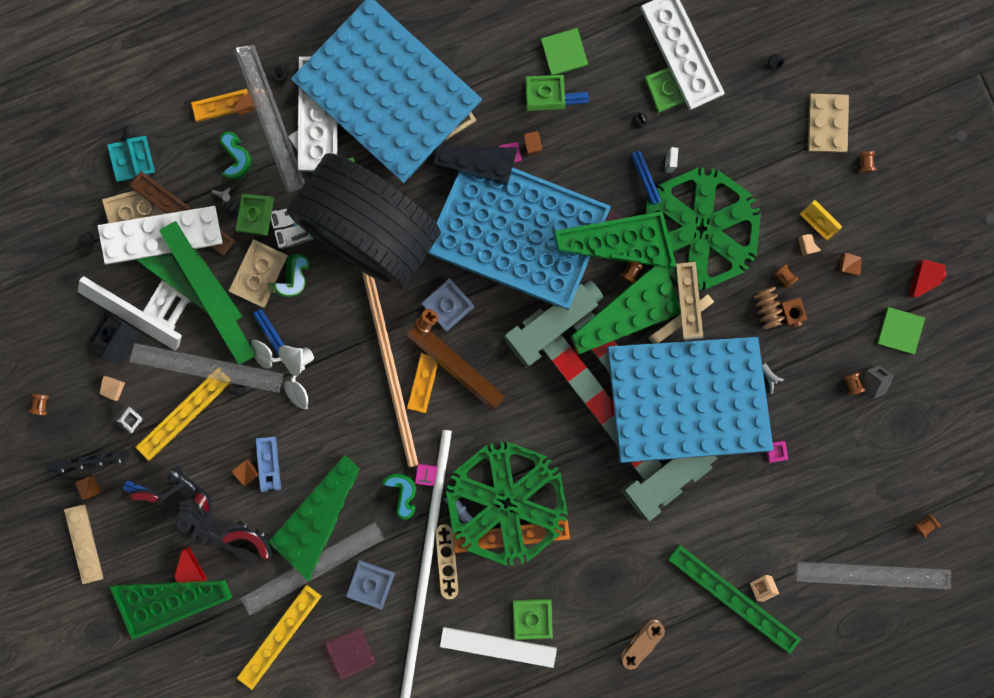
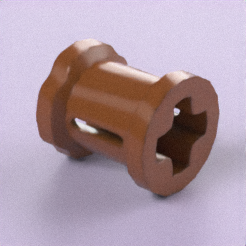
M875 151L858 153L861 167L859 173L877 171V168L874 167L873 158Z
M628 262L625 271L620 274V277L629 283L636 282V276L643 269V266L639 263Z
M787 264L773 274L784 284V289H787L799 279L791 273Z
M425 309L421 314V318H418L415 322L416 329L424 334L430 332L432 325L438 321L437 314L431 309Z
M859 372L843 377L849 389V396L865 391L859 379Z
M32 393L31 397H33L29 413L46 415L45 407L49 396Z
M930 513L926 519L914 525L923 538L928 537L927 534L934 529L941 527L936 518Z

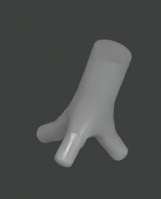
M228 187L223 192L212 190V194L219 196L223 204L230 200L229 192L231 188Z
M765 363L762 365L763 373L768 380L770 394H773L774 383L777 384L778 381L783 382V378L777 377Z

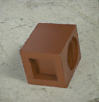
M801 297L779 304V308L783 310L781 315L785 316V319H783L785 326L791 325V328L803 325L802 321L807 320ZM792 308L797 311L795 319L789 315V311Z

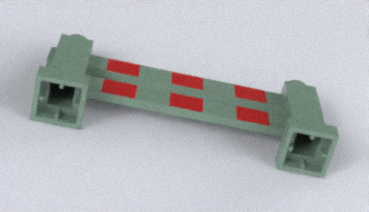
M589 280L586 284L578 286L569 310L553 305L546 312H543L540 308L522 322L525 326L524 329L521 330L516 326L503 339L525 368L542 357L538 353L542 349L618 447L613 401L561 335L571 326L577 331L587 321H590L595 316L591 310L597 307V303L604 299L598 287ZM614 340L591 349L609 374L607 348L618 346ZM717 457L667 459L662 464L659 460L630 462L642 480L640 482L630 480L620 488V491L643 520L651 521L661 513V510L658 508L661 503L663 506H666L683 492L680 488L690 480L696 482L713 468L710 464L717 460Z

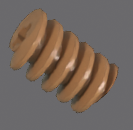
M775 287L755 292L757 295L753 297V300H759L755 307H762L757 312L764 315L760 319V322H766L762 329L785 324L781 323L785 316H778L783 310L776 308L780 301H774L778 294H771L776 289Z

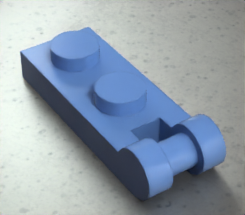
M276 437L256 438L261 492H266L268 489L281 490ZM266 476H273V481L267 482Z

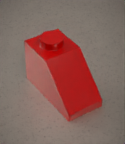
M925 259L919 260L908 298H917L940 285L946 277V265Z
M191 548L184 549L181 552L175 573V582L208 581Z

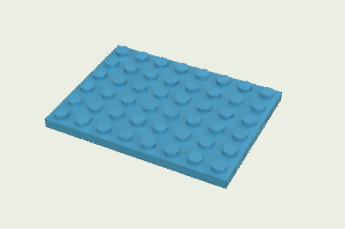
M365 0L291 78L299 88L402 183H405L482 101L480 96L375 0Z
M512 168L508 185L458 173L436 223L441 230V234L428 252V255L569 310L591 256L558 252L553 232L605 222L611 206L515 168Z
M758 337L612 346L607 348L620 463L773 451Z

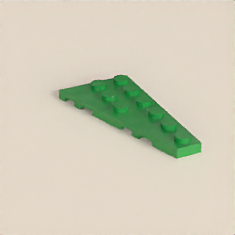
M663 211L553 232L558 252L668 268L676 267Z
M193 249L235 321H238L243 316L197 250ZM173 253L135 259L196 306L208 313Z
M653 266L636 282L632 283L613 299L609 305L600 310L596 316L574 332L571 338L577 354L681 314V307L667 268Z
M345 455L269 541L307 581H310L313 576V570L318 565L321 552L330 538L338 520V514L341 508H343L349 490H351L360 470Z
M225 580L110 586L132 640L232 599Z

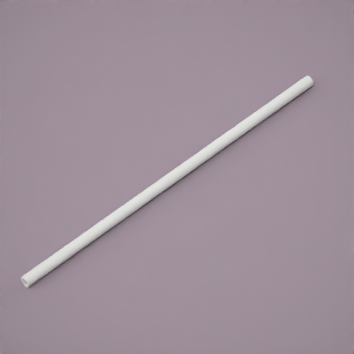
M442 430L437 471L433 486L400 698H410L451 440L452 431Z

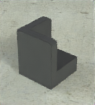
M880 365L867 370L862 382V387L865 388L864 392L873 399L885 395L894 376Z

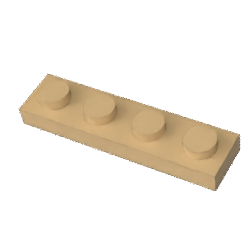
M696 262L676 264L684 340L703 338Z
M85 504L64 509L82 584L103 579Z

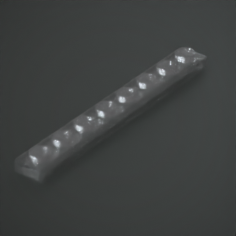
M254 45L237 47L235 49L237 59L286 192L299 191L305 184L301 171H298V162Z
M134 343L130 362L275 393L280 392L284 374L136 343Z
M376 522L321 552L320 560L313 570L311 580L383 540L384 536ZM293 568L240 599L249 615L309 581Z
M796 561L795 581L951 590V570Z

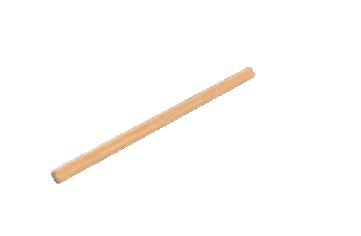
M362 272L409 467H414L418 465V460L375 280Z

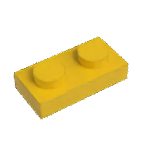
M816 200L811 202L800 213L826 240L830 239L842 227Z

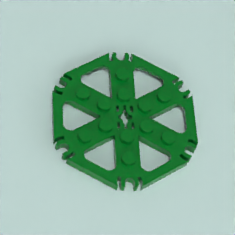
M698 167L658 185L663 190L662 192L659 188H656L661 201L652 205L647 200L645 214L663 211L664 215L681 226L668 233L672 251L674 252L689 245L688 263L696 262L698 290L703 288L702 282H704L705 290L744 273L745 271H742L739 266L747 270L749 267L744 264V261L746 259L751 262L755 260L749 254L754 257L757 255L761 213L753 215L760 208L752 209L750 207V204L755 202L756 199L747 201L746 199L753 195L718 169L716 170V177H714L715 170L713 168L710 171V175L707 176L704 174V167H702L699 176ZM688 180H693L696 183L693 210L672 195L671 190L673 187ZM722 183L738 194L739 200L737 203L713 213L717 184ZM744 220L751 223L749 245L746 247L741 246L723 233L722 230ZM702 222L706 231L702 232L700 239L699 230H696V227H699ZM709 248L732 264V268L716 277H709L707 274ZM666 267L670 278L678 283L677 271Z
M502 441L500 442L501 448L499 450L494 449V445L491 443V452H489L486 445L455 470L453 474H457L460 477L451 476V479L456 481V485L454 487L447 486L454 493L448 491L446 493L453 536L458 531H461V533L456 535L455 539L458 540L460 537L466 539L462 547L465 548L470 543L471 546L466 551L508 566L507 558H510L509 563L511 566H514V558L518 557L520 563L524 564L523 555H525L527 562H529L560 536L561 533L555 532L554 529L563 531L564 528L558 526V521L563 520L566 522L567 518L560 516V514L568 516L561 473L559 472L553 476L558 468L548 469V464L552 460L549 459L543 464L542 462L548 458L547 456L507 441L506 450ZM513 454L531 459L535 463V468L515 484H513L509 461L510 456ZM487 459L491 465L494 488L469 479L467 472L481 460ZM551 483L555 487L558 505L552 510L530 502L527 499L545 484ZM459 498H465L487 506L467 524L459 522L456 501ZM509 498L510 503H512V505L517 506V508L513 506H508L507 509L503 508L504 504H502L500 501H497V499L501 501H506V499ZM520 519L543 527L547 531V536L531 549H527L524 546ZM500 522L504 552L496 554L481 548L478 541Z

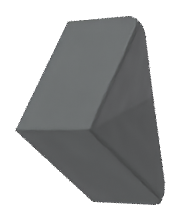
M128 406L120 410L112 423L125 434H132L143 418Z

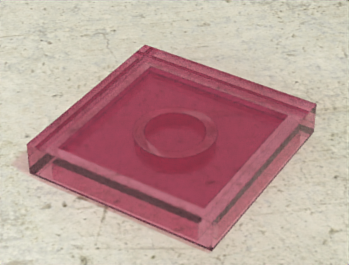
M361 627L325 644L341 680L377 663Z

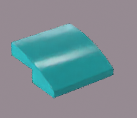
M146 136L130 138L124 142L107 145L116 183L133 180L140 171L147 176L155 173Z

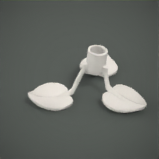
M252 340L251 347L255 353L254 357L263 368H271L272 362L282 361L293 375L291 381H286L284 385L288 398L296 406L308 409L306 390L300 383L295 382V379L305 369L304 366L313 361L314 356L311 350L306 347L302 349L283 345L279 348L280 357L273 358L268 346L258 340Z

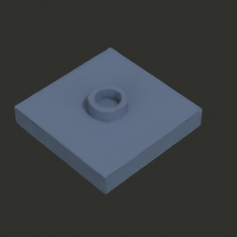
M450 278L421 303L425 309H431L437 314V322L446 332L475 307Z
M359 560L346 597L382 610L395 572Z

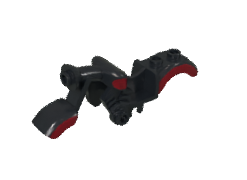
M179 466L176 469L172 468L167 477L169 479L168 485L175 484L176 486L162 495L148 489L129 492L133 500L158 503L183 490L192 499L180 502L179 518L176 523L179 532L186 534L193 531L192 541H197L198 537L201 536L203 537L201 545L206 546L210 542L217 548L221 546L235 553L237 558L253 564L257 560L256 554L242 547L236 548L227 544L238 539H247L255 544L262 558L272 559L271 548L266 540L267 534L258 529L255 532L249 530L250 525L240 520L238 523H235L233 521L224 522L216 519L212 514V501L208 492L198 487L191 479L185 476Z

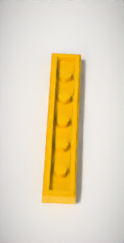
M218 367L135 448L150 461L229 386L232 380Z
M308 585L303 588L236 679L251 690L255 687L321 598L319 593Z

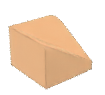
M812 234L798 237L803 256L821 251L815 245Z
M104 376L100 394L118 401L125 383L109 376Z
M764 575L750 583L757 601L764 602L779 594L772 576Z

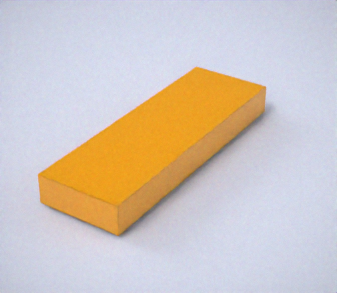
M243 89L191 102L195 121L200 122L236 113L233 103L242 99L248 90Z
M424 353L420 355L407 409L423 413L427 411L438 367V362L430 355Z

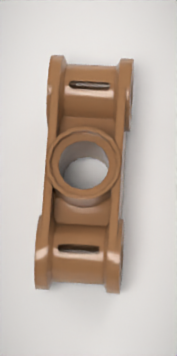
M655 619L648 621L622 652L621 661L625 668L630 670L637 668L664 636L665 629L660 621ZM653 626L659 629L657 633L652 631L651 628ZM633 656L634 661H627L626 657Z

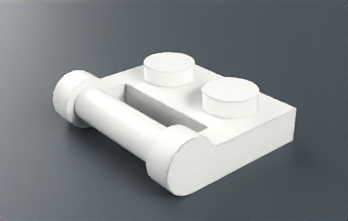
M162 280L143 312L174 330L176 327L175 323L187 303L191 301ZM176 296H178L181 300L168 321L163 319Z

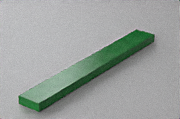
M177 221L160 229L161 235L238 364L240 365L254 357V351Z
M678 544L667 560L787 653L791 654L800 642L801 638Z

